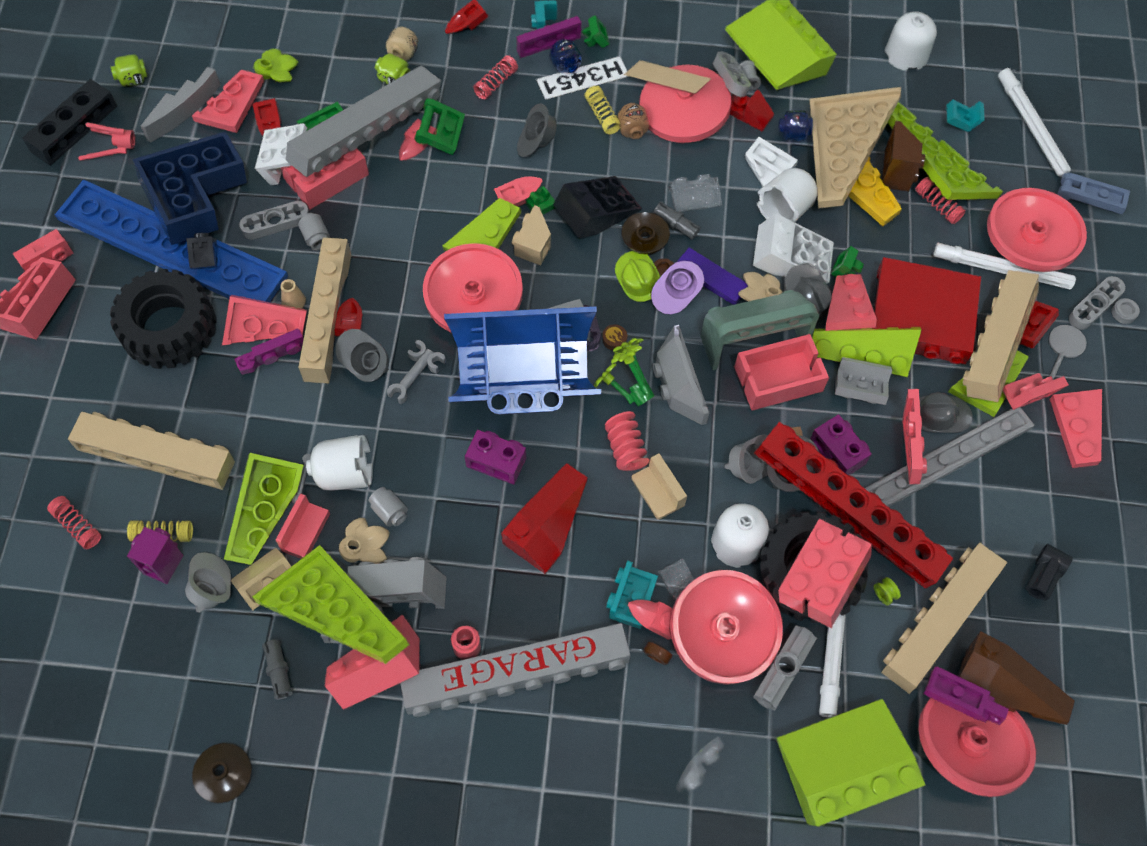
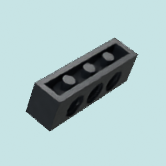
M89 79L23 136L22 139L32 154L51 166L91 131L89 127H86V123L99 124L117 108V105L109 90Z

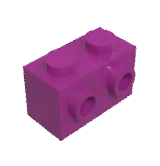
M839 414L814 429L810 438L817 446L819 453L825 458L836 462L839 469L847 475H851L866 465L872 455L867 443L857 437L853 432L851 424L843 420Z
M477 430L465 454L466 467L515 485L526 460V447H523L518 441H507L499 438L497 434L491 431L483 432Z
M144 527L141 533L133 539L131 550L127 557L143 575L168 584L184 555L177 548L178 544L170 539L171 535L160 528L151 530Z

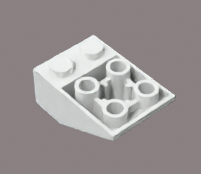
M775 213L758 226L753 266L769 274L786 277L789 270L794 266L807 264L816 268L827 284L830 281L834 242Z

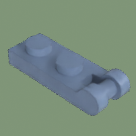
M1073 173L1062 175V186L1059 187L1057 195L1065 200H1077L1119 214H1123L1126 210L1130 194L1129 190Z

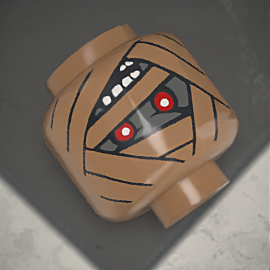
M629 103L619 111L617 118L620 122L621 134L624 137L638 139L648 131L649 121L643 106Z

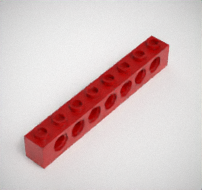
M779 422L754 452V454L831 515L840 517L844 525L846 523L852 525L855 528V534H860L863 540L871 543L874 549L925 589L938 582L953 560V557L947 553L943 546L928 539L920 528L912 526L903 519L901 513L886 506L878 495L867 491L855 477L844 473L839 469L836 462L825 458L817 451L813 444L805 442L797 436L790 426ZM785 448L790 449L793 452L794 456H789L786 453ZM806 465L812 466L815 474L809 472ZM828 481L836 486V490L829 487ZM850 498L856 501L858 508L850 503ZM871 515L878 519L879 525L873 522ZM893 532L900 536L901 542L894 538ZM915 549L920 551L922 559L916 555Z

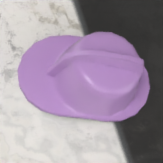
M691 261L674 263L652 288L651 298L653 305L664 314H675L683 310L703 287V271Z

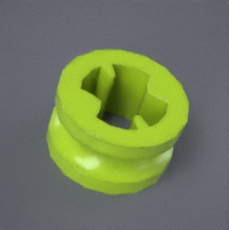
M888 577L882 579V583L877 582L874 585L877 597L885 605H890L893 599L898 600L901 597L897 585Z

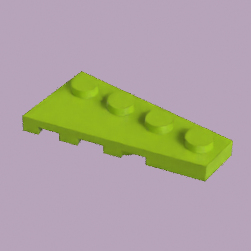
M887 327V329L861 328L825 331L824 328L814 329L812 339L819 353L817 356L819 358L840 362L841 358L845 357L892 367L891 374L908 377L922 329L921 327L905 329Z

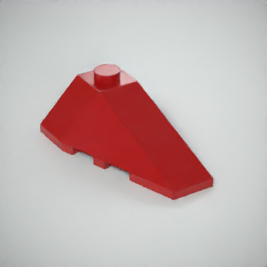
M566 463L502 531L503 545L546 575L563 552L588 477Z

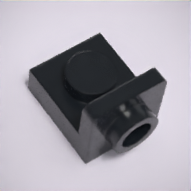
M196 233L194 238H187L190 269L217 267L215 254L217 241L214 237L209 236V233Z

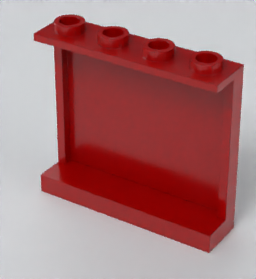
M883 257L877 270L878 286L874 306L877 322L876 328L872 329L921 327L922 330L914 354L922 355L929 359L947 360L953 364H966L974 350L981 276Z

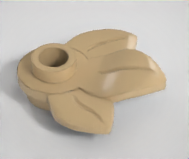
M756 272L744 273L743 278L748 287L741 290L738 295L747 301H753L779 295L783 291L780 289L781 284L779 280L773 275L766 274L763 277Z
M357 518L346 527V537L340 542L339 553L348 562L360 560L362 562L380 564L387 559L385 553L380 548L387 542L390 532L381 526L368 527L365 518ZM348 546H355L357 547V549L353 550L350 549Z

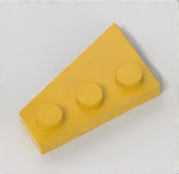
M869 156L848 196L878 223L885 226L900 214L902 208L889 187L883 184L880 179L881 174L877 168H873Z

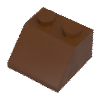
M895 121L884 150L882 182L889 189L909 192L912 183H916L918 180L919 168L922 169L924 166L925 154H922L923 144L900 121Z

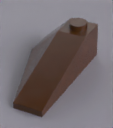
M982 631L979 632L967 648L957 676L990 691V696L995 698L994 702L1008 708L1010 712L1020 710L1030 713L1035 718L1067 725L1070 721L1075 701L1007 644Z

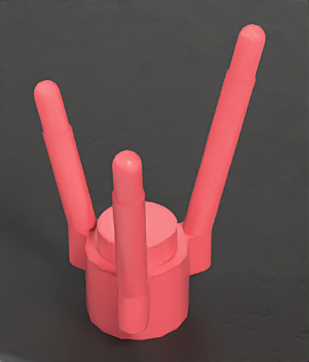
M86 123V127H89L92 132L112 135V144L117 146V148L82 155L78 159L82 161L118 153L127 154V149H134L135 133L133 130Z

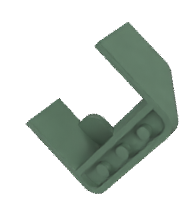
M787 290L775 296L726 307L718 306L711 308L704 317L700 337L712 370H717L723 345L790 329H795L797 337L808 334L812 336L819 314L816 306L801 293Z

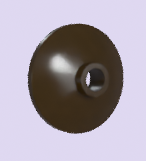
M641 212L634 214L622 226V239L629 249L640 254L656 253L662 250L669 241L670 230L668 224L663 218L653 213Z
M220 743L209 747L198 757L193 768L192 781L195 790L202 798L212 803H226L236 799L249 785L252 775L250 758L243 749L234 744ZM224 766V773L216 776V768Z

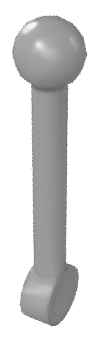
M305 454L302 457L304 466L298 491L292 499L294 504L302 493L307 475L306 462L310 460L311 454Z

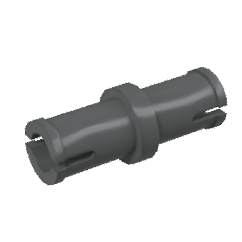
M662 201L654 209L653 214L663 218L670 224L669 227L671 229L679 230L690 237L691 240L697 236L701 229L700 226L684 217V213L681 211L676 212Z
M269 640L262 645L268 665L265 669L266 674L271 678L274 698L279 700L285 699L293 694L287 674L289 666L287 662H284L280 640Z

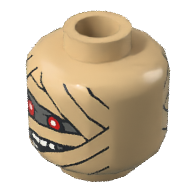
M405 27L395 28L386 41L387 52L405 61L411 59L418 46L417 36L413 31Z

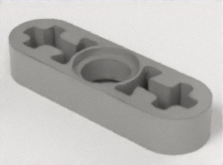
M718 52L713 62L715 69L720 77L723 78L727 89L732 94L745 97L751 83L732 55L726 52Z
M294 201L247 215L241 219L239 226L245 238L254 240L297 227L301 218L308 214L309 210L304 202ZM300 211L301 215H296L295 212ZM274 216L281 217L279 223H269L270 218ZM254 225V229L250 230L249 226Z
M1107 277L1073 309L1069 315V323L1078 330H1085L1090 327L1124 293V282L1117 277ZM1113 287L1115 290L1107 295L1105 292L1108 288ZM1091 299L1100 300L1103 307L1094 306ZM1085 311L1089 313L1086 318L1080 319L1078 317Z

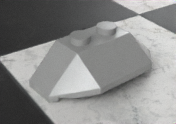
M676 325L657 352L656 363H653L654 375L656 378H660L662 384L660 385L661 396L663 400H667L669 408L704 425L707 424L709 410L680 326Z

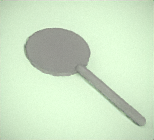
M1059 325L1049 334L1050 347L1059 355L1050 374L1053 380L1063 357L1076 358L1086 349L1087 342L1085 336L1073 326Z

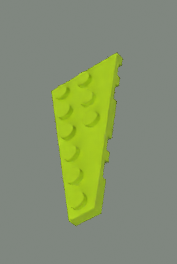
M898 102L888 120V124L893 129L895 121H900L923 144L922 154H925L923 169L929 175V179L940 189L943 197L947 200L998 199L1003 193L1001 189L990 187L985 182L986 176L968 168L969 162L944 140L938 142L932 137L933 131L929 127L917 124L915 122L916 116Z
M320 545L252 596L256 603L385 664L409 646L404 636Z

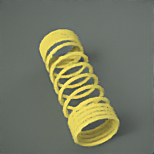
M599 86L590 87L586 91L585 97L597 116L599 123L602 125L603 130L606 134L617 132L620 129L619 119L614 115L615 112L609 106V102L604 97L602 89ZM599 91L598 93L594 94L591 98H589V96L592 93ZM603 98H605V101L599 103L597 106H593L594 103H597ZM605 103H608L607 106L601 108L599 111H596L597 107H600ZM610 107L609 111H606L603 115H599L600 112ZM613 112V115L608 116L605 120H601L603 116ZM613 123H616L615 126H613L612 128L607 129V127H608L609 125H611V124H613Z
M131 520L128 523L127 537L130 542L144 528L142 520ZM148 520L146 528H148L149 524V529H151V522ZM163 520L161 523V529H163L164 524V530L166 531V523ZM158 521L154 522L153 530L158 528ZM170 521L168 530L171 535L170 539L173 540V522ZM177 521V537L173 540L174 542L177 539L180 542L191 541L193 535L191 521Z

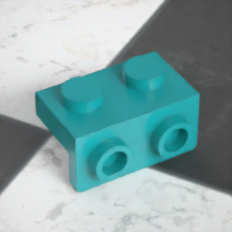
M627 561L625 568H619L615 583L619 584L616 593L611 592L606 608L610 609L609 619L641 629L642 625L632 615L628 602L634 600L650 601L658 575L632 567L633 562Z

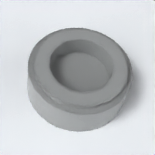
M1127 298L1118 300L1112 307L1113 317L1123 324L1132 323L1140 313L1137 303Z

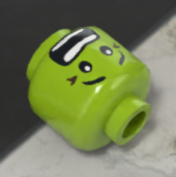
M391 53L386 54L383 58L380 57L375 64L378 80L386 84H390L410 72L407 61Z
M135 54L116 57L114 61L115 66H111L114 80H119L123 87L140 85L144 82V78L147 77L143 59H139Z

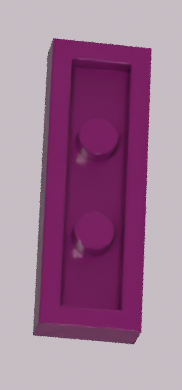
M579 17L566 19L516 36L519 57L523 58L559 46L564 40L571 42L581 38V21Z

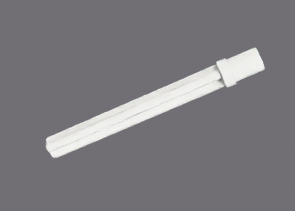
M1010 68L1002 70L998 77L1005 87V92L1011 97L1057 176L1062 177L1063 174L1069 173L1071 171L1070 166L1023 91L1021 83L1016 79Z
M937 243L933 253V257L949 260L952 263H962L1007 274L1008 270L1039 274V282L1066 289H1072L1075 285L1076 277L1074 275L1058 271L1040 272L1028 270L1015 265L1007 259L962 249L959 246L954 247Z
M839 614L833 627H828L819 710V715L826 718L837 715L838 697H840L839 679L845 615L842 616L841 614Z

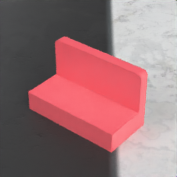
M300 494L276 538L281 551L300 559L309 554L330 516L329 510L309 503L306 495Z

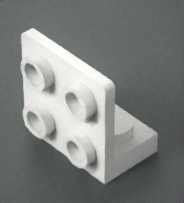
M305 124L265 130L255 169L270 185L279 184L282 173L281 167L292 166L286 161L287 142L306 132L307 127Z

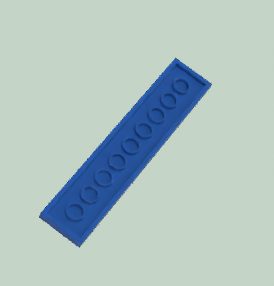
M84 179L55 213L59 221L158 267L168 269L169 272L178 270L182 271L184 275L189 274L204 288L230 299L231 295L271 302L281 288V283L288 278L287 271L216 240L217 244L215 245L217 267L190 269L187 240L171 245L154 211Z

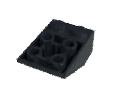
M616 176L566 183L553 203L555 209L578 238L597 235L642 209L634 196L628 192Z

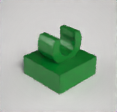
M596 15L589 18V27L582 31L587 37L584 42L589 47L596 43L601 48L606 47L610 44L606 27Z
M545 186L537 189L535 193L534 191L531 192L530 197L525 199V204L530 211H532L534 205L540 208L542 215L555 209L553 206L555 200Z
M850 246L839 254L831 275L836 277L844 274L860 273L864 264L856 260L859 251Z

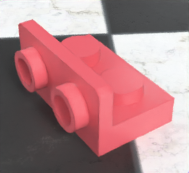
M57 229L13 253L24 271L41 257L61 262L74 254Z
M1037 373L1005 385L1003 392L1012 409L1015 410L1047 398L1069 384L1064 376L1053 380L1052 376L1043 379L1041 374Z

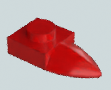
M472 0L452 17L445 33H455L467 27L472 30L489 16L477 0Z
M275 98L252 103L257 126L262 136L265 130L280 128L282 121Z
M354 298L346 300L339 307L334 336H340L350 329L361 330L362 309Z

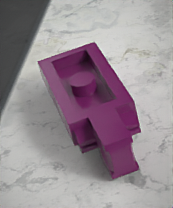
M297 328L251 348V352L234 359L241 374H248L254 372L262 364L269 365L276 362L279 357L300 352L304 338L300 329Z
M936 666L931 672L923 693L982 722L988 720L1001 725L1006 719L1009 710L995 703V698L990 696V691Z

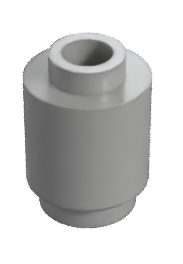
M308 213L298 223L307 245L312 250H321L323 237H330L321 216Z
M381 487L369 497L368 501L371 504V509L388 527L393 525L399 526L407 518L408 508L391 490Z

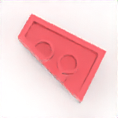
M244 70L239 71L223 86V91L216 98L211 97L206 102L207 106L201 112L197 110L192 115L194 122L237 133L264 83L263 76Z
M908 389L902 419L909 484H920L922 474L927 473V460L922 456V452H924V437L921 436L922 418L920 416L919 389Z

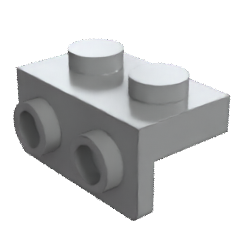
M843 357L836 374L835 395L848 399L863 400L872 404L886 405L889 397L888 382L892 373V367Z

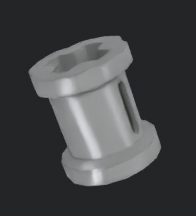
M744 61L740 63L739 66L751 83L748 91H754L759 88L761 81L756 74L757 67L754 62Z

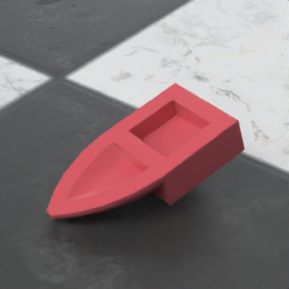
M417 119L404 133L405 139L400 147L399 160L403 161L413 158L428 146V144L417 143L414 139L416 131L420 128L421 120ZM430 126L428 132L434 134L436 128Z
M522 177L499 186L494 190L498 199L501 198L513 205L520 206L526 203L525 199L530 197L531 192L534 191L535 193L542 183V178Z
M649 600L628 602L632 615L642 626L667 640L672 639L670 620L673 608L662 602L655 603Z

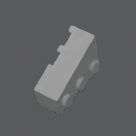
M412 557L409 561L402 562L389 559L380 564L360 562L358 566H348L347 575L372 602L378 604V607H392L393 603L409 602L410 608H418L419 603H433L438 609L445 608L447 577L424 558Z

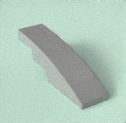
M207 67L195 83L187 80L175 96L168 93L164 95L141 125L147 141L153 142L170 132L192 116L209 100L221 86L216 70Z

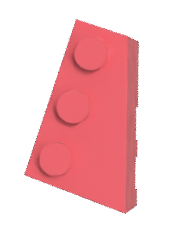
M44 257L38 259L17 278L20 282L10 291L4 290L0 293V329L37 340L76 279L62 262Z
M403 615L391 623L404 636L409 646L388 663H382L353 649L327 667L325 687L342 709H346L419 674L420 638Z

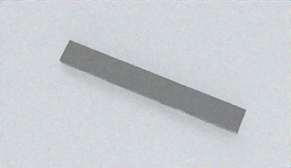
M1021 407L1015 410L1011 409L923 456L927 460V473L922 474L920 484H909L907 466L865 489L878 495L882 502L890 507L1024 434L1035 425ZM850 498L851 504L858 508L856 501Z

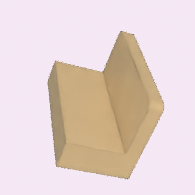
M660 454L650 458L649 467L632 475L633 483L656 519L660 520L685 506L687 495Z
M274 548L232 578L231 582L250 608L254 610L260 604L256 603L252 596L288 570L291 565L277 548Z

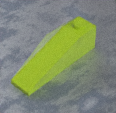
M249 453L224 555L225 560L249 565L253 563L287 506L297 493L304 465Z

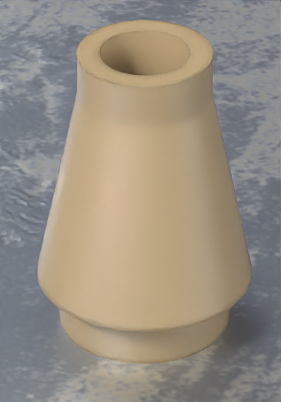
M284 280L280 285L281 305L302 309L306 302L305 295L293 280Z

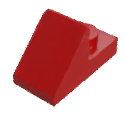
M757 89L751 98L747 96L740 97L734 94L731 96V111L729 115L763 132L774 117V112L762 93Z

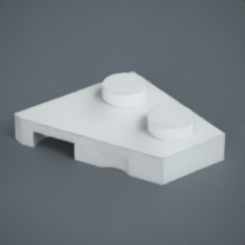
M760 137L757 138L745 154L746 161L763 187L784 170L795 168L798 161Z

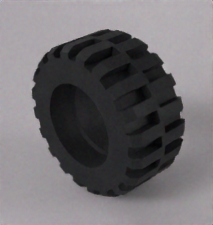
M159 269V272L151 270L145 272L144 276L139 277L137 275L132 278V282L129 285L125 284L120 289L122 293L116 295L113 300L115 306H112L110 310L112 318L110 323L119 342L133 360H137L144 366H149L150 364L152 368L161 369L165 365L167 368H174L178 363L184 365L190 362L189 359L193 356L197 358L202 353L201 349L203 347L207 348L211 340L209 337H213L216 330L214 326L216 315L203 286L196 282L195 278L191 275H184L182 271L172 270V272H169L168 269ZM167 307L185 309L179 321L167 329L160 331L144 329L148 318L160 309Z
M808 511L801 512V517L795 518L794 515L787 517L785 525L778 523L773 528L774 535L768 534L765 547L761 550L760 565L764 587L770 592L775 602L780 605V611L786 615L793 612L794 619L803 621L804 617H808V600L805 599V611L803 614L779 602V588L788 574L789 561L802 550L819 519L842 529V536L846 537L847 533L854 535L855 528L849 523L841 524V518L835 515L832 518L826 517V512L817 511V515H810ZM860 534L854 535V536L859 537V538L862 539V537L860 536ZM868 563L840 612L842 616L850 612V605L856 606L861 600V593L865 592L868 578ZM811 618V623H819Z

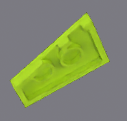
M499 198L442 246L443 249L447 251L464 244H484L499 249L521 214V208Z
M1017 350L1005 385L1015 382L1029 356ZM963 378L948 391L950 394L992 417L997 414L1006 398L1003 391L998 402L967 397V388L963 385Z

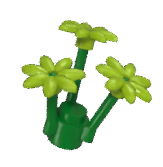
M633 338L628 343L623 342L621 346L615 347L613 349L612 364L596 380L593 386L597 387L602 381L607 385L611 384L626 398L629 404L635 402L638 407L653 398L655 395L648 385L635 357L636 352L642 349L639 343L644 340L642 338ZM617 361H624L625 364H628L638 382L629 388L632 392L630 394L610 374L617 365L615 363Z

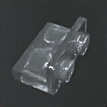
M710 174L697 176V180L688 181L687 177L674 179V183L668 186V191L672 195L674 210L676 212H685L722 206L718 177L711 178Z

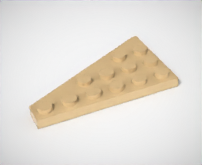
M901 87L810 99L819 208L843 206L901 98Z

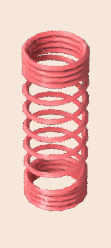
M505 56L500 63H497L496 67H493L484 78H481L474 85L476 95L481 99H487L492 94L491 90L495 91V87L500 86L499 83H504V80L508 79L507 76H511L518 69L517 62L511 56ZM498 69L503 71V73L506 75V78H503L500 75ZM494 73L498 74L501 77L502 82L497 80ZM490 76L497 81L498 86L491 81ZM486 80L493 85L494 89H491L488 86Z
M929 177L924 178L917 185L915 191L922 195L923 198H927V202H932V207L936 206L937 211L941 210V215L946 214L945 218L951 224L957 223L963 217L966 210L961 206L956 207V202L946 213H942L943 209L952 200H948L941 209H938L939 204L946 198L942 197L936 205H933L934 200L941 195V191H939L933 200H928L938 189L937 186L933 188L928 196L924 197V194L934 184Z
M58 496L49 503L47 511L55 519H58V522L64 528H67V532L71 533V536L76 538V541L84 549H90L98 544L101 539V533L97 529H92V524H87L88 520L83 519L82 514L78 515L79 511L74 510V505H70V501L65 496ZM69 507H72V510L68 514H66L63 517H60V515L66 512ZM72 512H77L72 519L64 522L68 515ZM81 516V519L75 525L69 527L75 518ZM86 521L82 528L74 531L79 523ZM91 526L89 530L78 536L85 527Z

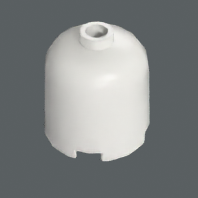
M910 12L897 20L885 49L889 56L888 61L890 64L903 71L916 67L921 69L926 65L937 35L936 25L932 18L921 12Z
M789 168L758 191L760 201L757 205L766 220L777 213L796 222L816 201L817 185L812 176L805 170Z
M365 435L325 440L319 442L313 448L310 460L306 462V469L308 475L313 477L318 487L323 490L365 488L372 484L373 466L372 463L367 464L366 453L370 452V447Z
M746 503L734 504L728 507L719 517L711 538L717 558L726 565L736 568L755 563L760 558L761 550L765 547L769 534L767 518L761 510Z

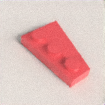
M861 274L836 276L825 331L876 328L877 319Z
M231 295L222 345L273 339L297 328L300 329L303 335L307 310Z
M1102 389L1052 395L1050 402L1072 468L1098 465L1101 462Z

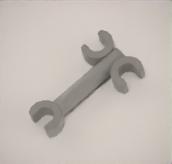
M420 340L415 342L416 347L420 349L419 352L415 353L408 350V357L417 362L399 384H392L387 389V395L390 398L396 392L401 393L397 398L400 404L406 401L407 389L427 364L429 370L437 374L439 372L438 366L433 363L435 361H440L443 364L446 363L444 354L440 352L433 353L430 349H426L425 344Z

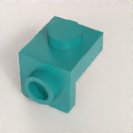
M535 1V14H531L532 28L537 30L545 27V20L557 19V1Z
M951 100L947 104V123L966 132L971 131L984 121V103L980 101L971 108L955 100Z

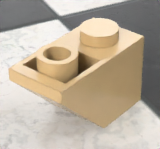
M534 205L532 211L526 213L520 232L516 231L514 234L512 245H514L515 256L541 266L551 248V233L540 208Z

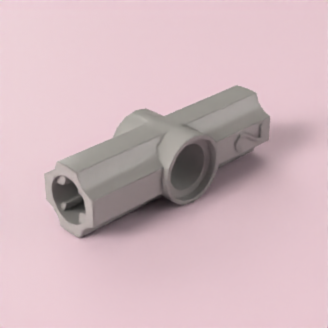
M797 625L794 627L753 696L759 704L774 711L776 710L817 639L811 631ZM779 663H788L792 672H783L779 667Z

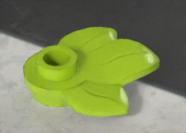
M270 49L262 54L261 59L254 62V71L256 74L262 75L263 79L272 78L278 82L292 81L288 71L298 65V61L291 55H281L279 49Z

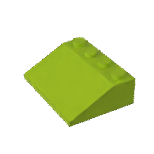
M767 0L726 26L725 29L776 90L827 75L837 55L789 0Z
M883 699L776 737L807 824L812 826H821L925 786L915 756Z

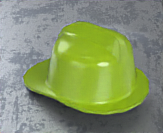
M634 251L627 252L619 258L615 266L616 277L630 299L638 302L652 299V288L660 278V274L647 254H640Z

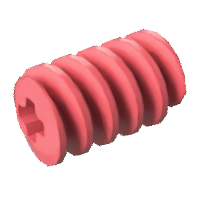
M631 411L619 413L605 423V430L608 432V439L611 442L610 447L614 451V458L617 460L616 466L622 471L641 469L650 460L642 458L647 454V450L641 448L644 445V441L638 439L641 436V431L635 430L638 427V422L633 421L636 415Z

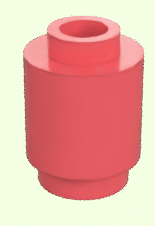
M461 626L453 632L451 643L455 655L461 660L477 657L481 650L480 637L477 630L471 626Z

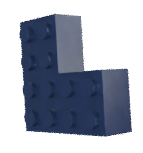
M226 131L133 159L138 180L171 245L186 241L187 238H194L196 233H210L219 230L215 210L207 195L247 183L244 163Z

